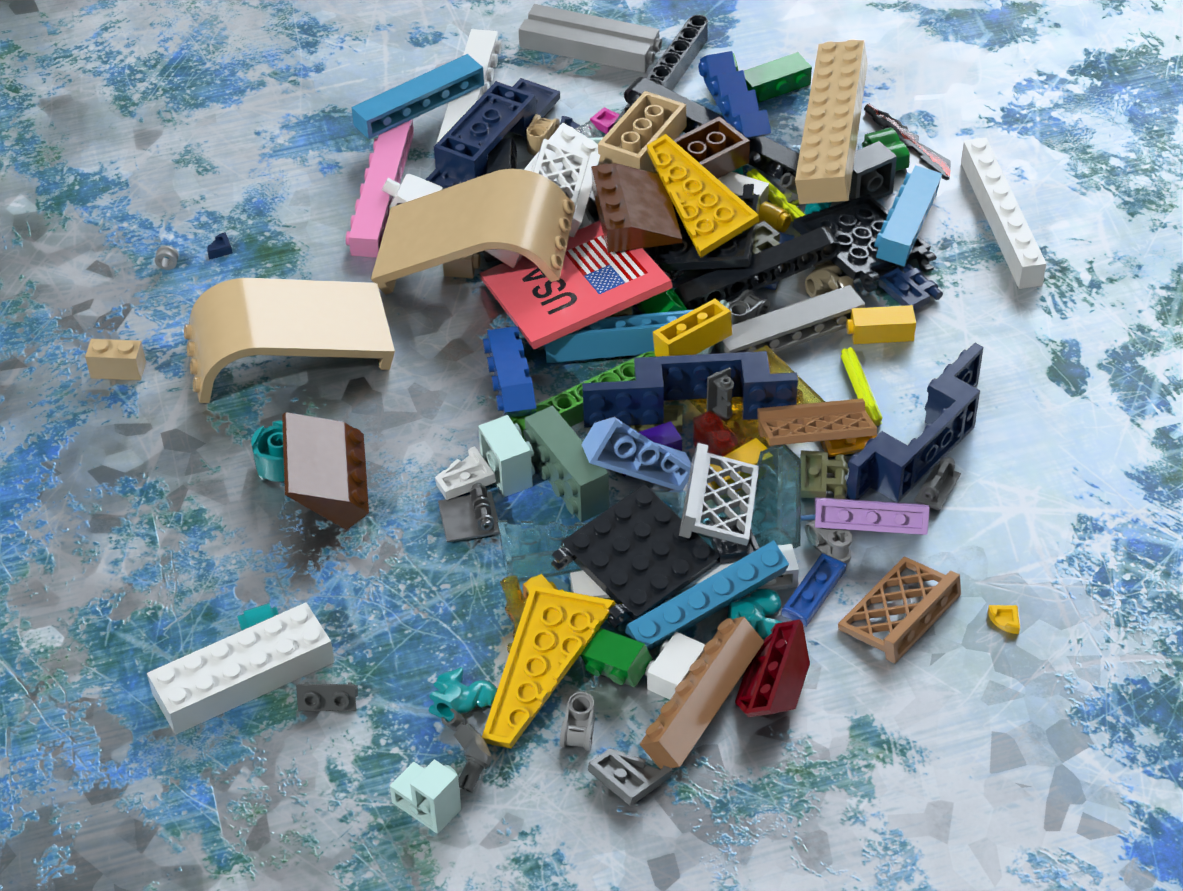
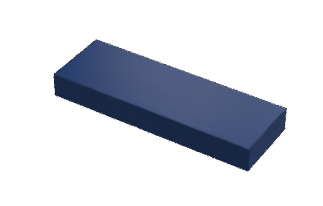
M822 553L782 608L781 615L791 620L800 619L803 625L807 627L845 573L847 564Z

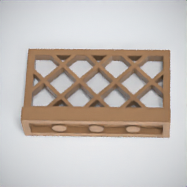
M863 398L757 409L758 434L760 437H765L769 446L877 435V427L865 411V401Z
M904 556L838 623V630L885 652L886 660L896 664L961 595L960 574L950 570L945 575ZM905 568L915 571L916 575L901 577L900 573ZM935 580L939 582L936 586L924 587L923 585L924 581ZM919 582L920 588L904 591V584ZM899 585L900 591L884 594V590L887 587ZM919 596L923 598L919 603L907 604L906 598ZM903 600V605L887 607V601ZM883 603L884 608L867 610L870 604ZM906 613V617L903 620L891 622L890 615ZM886 616V623L870 624V618ZM866 619L867 623L866 626L860 627L850 625L853 621ZM889 630V634L884 640L873 636L875 632Z

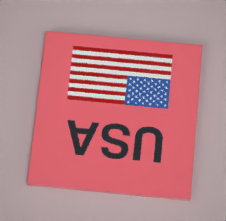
M600 221L577 230L574 237L569 236L560 280L551 282L539 267L525 256H522L514 268L506 263H501L480 273L484 284L514 324L518 326V329L533 349H537L673 288L670 278L643 248L608 253Z

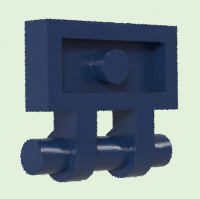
M910 264L904 267L903 272L897 268L881 276L878 280V286L901 306L912 305L914 311L928 304L930 296L935 300H939L943 296V292L938 289V285L934 281L927 280L920 269L913 268Z

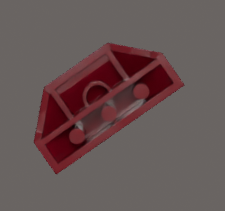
M800 619L776 623L771 629L772 633L763 640V645L746 668L735 703L748 718L796 709L810 666L804 627Z

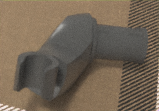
M785 173L780 179V185L785 190L786 200L792 205H800L795 176L791 173Z
M450 709L454 713V719L449 722L442 717V723L456 731L454 737L463 747L464 756H466L465 759L467 760L458 779L459 787L473 793L482 770L490 767L492 755L483 737L471 724H464V716L456 710Z

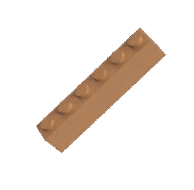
M745 617L728 618L719 624L717 633L712 640L706 643L703 648L704 652L699 659L690 666V672L686 678L676 686V692L670 701L662 706L659 717L646 729V735L640 742V746L660 769L663 766L676 768L682 765L763 645V639Z

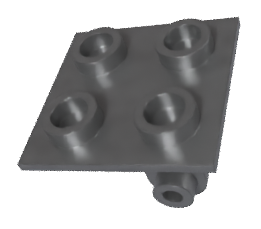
M475 483L468 496L438 500L447 543L501 533L492 492H487L486 487L481 483Z

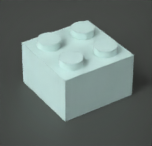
M508 415L479 425L480 453L495 473V485L503 498L533 487L532 475L535 474L531 457L534 456V452L530 442H525L522 438L519 425L517 423L513 424Z

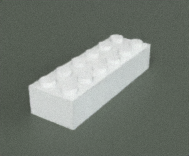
M303 603L147 673L152 694L176 735L328 666L335 661L331 640L308 604Z

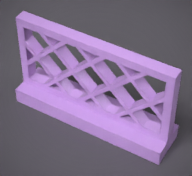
M815 497L816 528L927 535L929 505Z

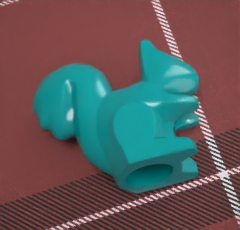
M757 589L750 594V597L731 602L728 606L727 619L745 617L764 640L772 633L771 629L776 623H782V621L765 617L778 612L781 608V599L777 592L772 589Z
M462 667L442 673L434 683V687L439 690H435L429 695V698L434 701V705L429 707V713L439 718L444 717L450 722L454 718V713L450 709L464 714L472 711L476 706L482 708L491 706L497 688L486 680L475 681L469 686L462 684Z

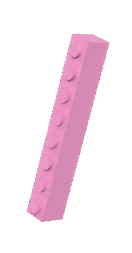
M413 119L378 135V138L374 139V153H370L369 156L370 167L365 169V183H361L360 199H357L355 204L356 214L351 216V231L346 233V245L350 246L351 256L377 258L390 213L389 206L393 200V196L382 191V188L387 178L399 184L401 183L414 136Z

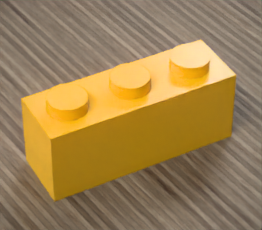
M713 299L653 331L655 356L696 355L732 335L731 311L718 300Z

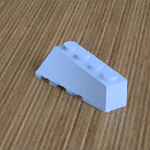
M615 417L594 423L581 444L590 464L682 492L688 482L691 462L686 452L655 443Z

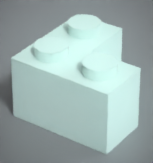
M435 759L424 768L413 762L390 785L392 803L437 834L462 810L456 771L449 765H442Z

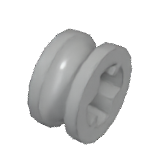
M171 246L159 247L155 257L156 265L164 270L175 268L179 257L178 251Z

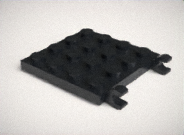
M744 184L743 195L738 197L759 215L760 196L759 194H754V184ZM673 204L682 236V243L655 246L651 256L663 272L750 267L757 223L700 258Z
M869 194L795 218L792 227L801 235L821 227H829L841 245L840 254L831 259V261L853 280L860 278L862 286L867 292L877 290L878 287L873 283L880 279L877 272L898 265L876 258L878 248L874 247L878 233L881 232L884 220L887 219L889 211ZM918 236L907 262L917 259L920 269L923 272L934 270V267L929 262L936 260L937 257L933 252H930L931 246Z
M644 484L562 540L560 548L552 553V557L555 560L551 562V565L557 571H561L574 561L617 604L609 610L608 613L611 616L607 619L614 628H617L629 617L634 621L660 606L718 564L720 556L696 532H692L690 538L679 536L681 518Z

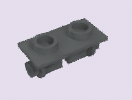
M730 367L707 377L706 414L709 416L715 413L722 421H728L733 415L730 401H732L734 382L731 380Z
M946 457L941 459L939 465L936 464L915 497V502L929 505V507L940 511L961 475L960 472L955 471V462L952 458Z
M308 682L296 684L298 711L357 710L356 697L358 696V685L352 684V682H348V684H309Z

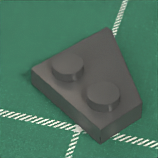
M609 748L590 761L588 765V771L629 806L670 779L672 769L667 766H663L662 770L645 765V759L628 756L624 752Z

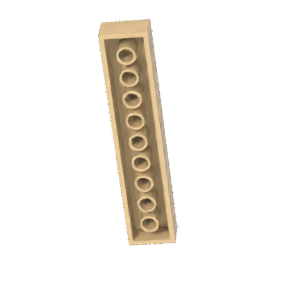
M850 39L843 42L827 41L818 44L795 177L799 204L849 200L868 67L865 40Z

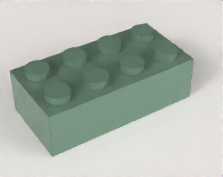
M553 405L526 417L523 434L525 440L529 441L533 448L534 456L531 457V462L537 466L541 477L544 480L547 479L552 485L555 495L557 497L561 496L565 501L568 511L571 514H575L581 522H584L608 510L609 473L605 468L589 463L581 445L583 441Z

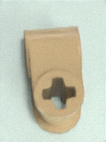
M535 114L526 130L527 151L529 154L536 155L539 152L543 140H549L559 128V119L554 118L550 120Z

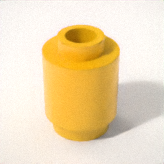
M767 201L760 204L759 222L757 224L765 221L776 231L785 232L792 220V216L788 214L787 210Z

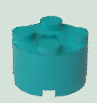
M282 421L272 422V426L264 428L263 425L256 430L251 439L252 451L259 477L270 481L284 482Z

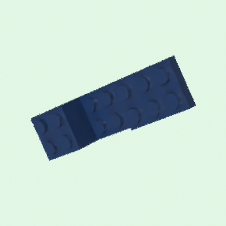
M520 78L513 87L495 81L434 146L436 169L425 180L445 189L486 175L487 155L508 132L526 137V130L535 114L543 118L560 99V91Z
M974 343L967 350L964 349L953 364H948L937 379L931 380L927 387L928 400L924 408L926 411L925 423L928 425L917 439L913 438L906 445L881 431L875 438L868 440L862 451L858 454L855 453L848 462L849 474L846 481L847 499L859 500L872 488L892 501L899 503L975 427L980 390L975 388V386L979 382L983 346Z
M767 351L634 358V381L582 383L584 428H591L594 423L612 417L619 419L628 426L664 424V401L707 399V377L729 367L731 368V380L734 382L732 397H740L743 420L758 419V408L797 404V372L770 374Z

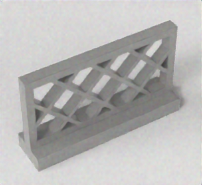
M697 443L689 472L679 536L690 538L691 533L696 532L747 546L759 466L707 453L708 445ZM710 464L718 465L723 470L716 472ZM737 472L749 473L751 476L743 479ZM730 476L735 483L728 484L723 477ZM715 481L721 488L713 490L707 483ZM742 488L747 495L740 497L734 490ZM727 494L733 501L725 503L720 496ZM712 499L717 504V507L711 509L705 501ZM739 506L744 511V514L738 516L732 508ZM724 512L730 519L723 522L717 514ZM709 518L715 525L701 524L700 521ZM736 525L743 534L732 532L729 527Z

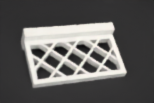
M544 139L533 172L550 180L557 178L561 184L559 186L563 192L566 191L573 201L575 212L569 236L574 237L582 223L592 187L591 166L598 165L600 155L591 151L588 157ZM546 149L555 152L557 157L550 158ZM573 159L581 164L580 166L573 167L568 160ZM562 162L566 169L559 171L554 163ZM548 165L553 173L546 175L541 167ZM571 175L575 182L568 184L563 176Z

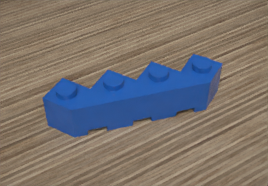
M733 52L711 54L701 58L698 65L699 73L703 76L704 82L726 122L747 139L770 134L771 129L767 109L759 111L755 90H747L744 70L736 71Z
M518 326L487 330V338L483 339L484 353L490 355V357H487L489 373L494 372V376H491L493 392L498 391L499 394L496 395L498 411H503V416L508 415L509 418L532 415L536 413L537 409L533 382L529 376L527 359L524 357L522 340L519 338Z

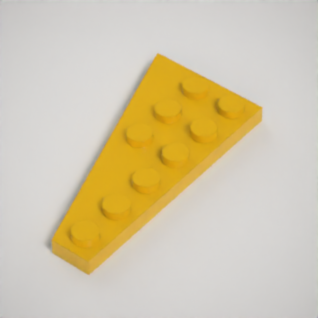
M667 134L647 145V153L700 258L759 222V215Z
M535 585L531 586L482 734L486 744L512 749L607 619L609 610L615 606L614 600Z

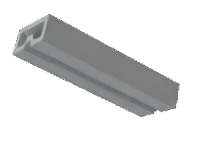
M538 4L533 5L528 13V19H524L519 28V47L642 73H645L649 65L653 64L656 52H660L662 47V39L659 38V29Z

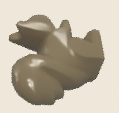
M829 260L816 265L815 269L806 277V292L813 298L848 285L854 288V280L849 276L840 277L843 271Z

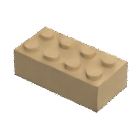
M644 91L598 143L599 165L617 163L649 171L654 164L647 153V145L665 134L672 140L681 134L687 127L686 104Z

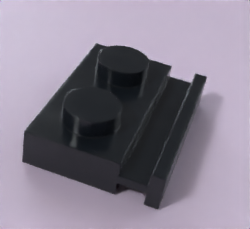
M720 517L723 522L730 519L729 517ZM711 520L705 521V525H715ZM736 525L729 527L732 532L743 534ZM751 529L747 546L708 536L713 549L720 556V564L736 562L759 549Z

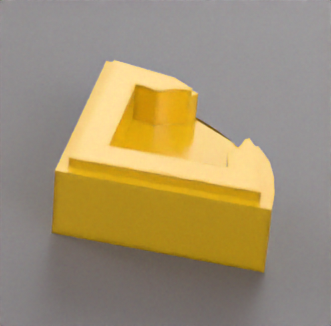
M989 605L988 615L998 628L1009 633L1019 634L1020 622L1017 605Z

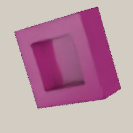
M604 107L590 118V126L607 134L614 126V122L620 114Z

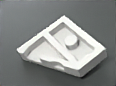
M475 446L468 450L469 456L463 461L455 460L448 469L443 470L435 477L436 486L446 500L470 492L475 483L487 486L496 482L495 473Z

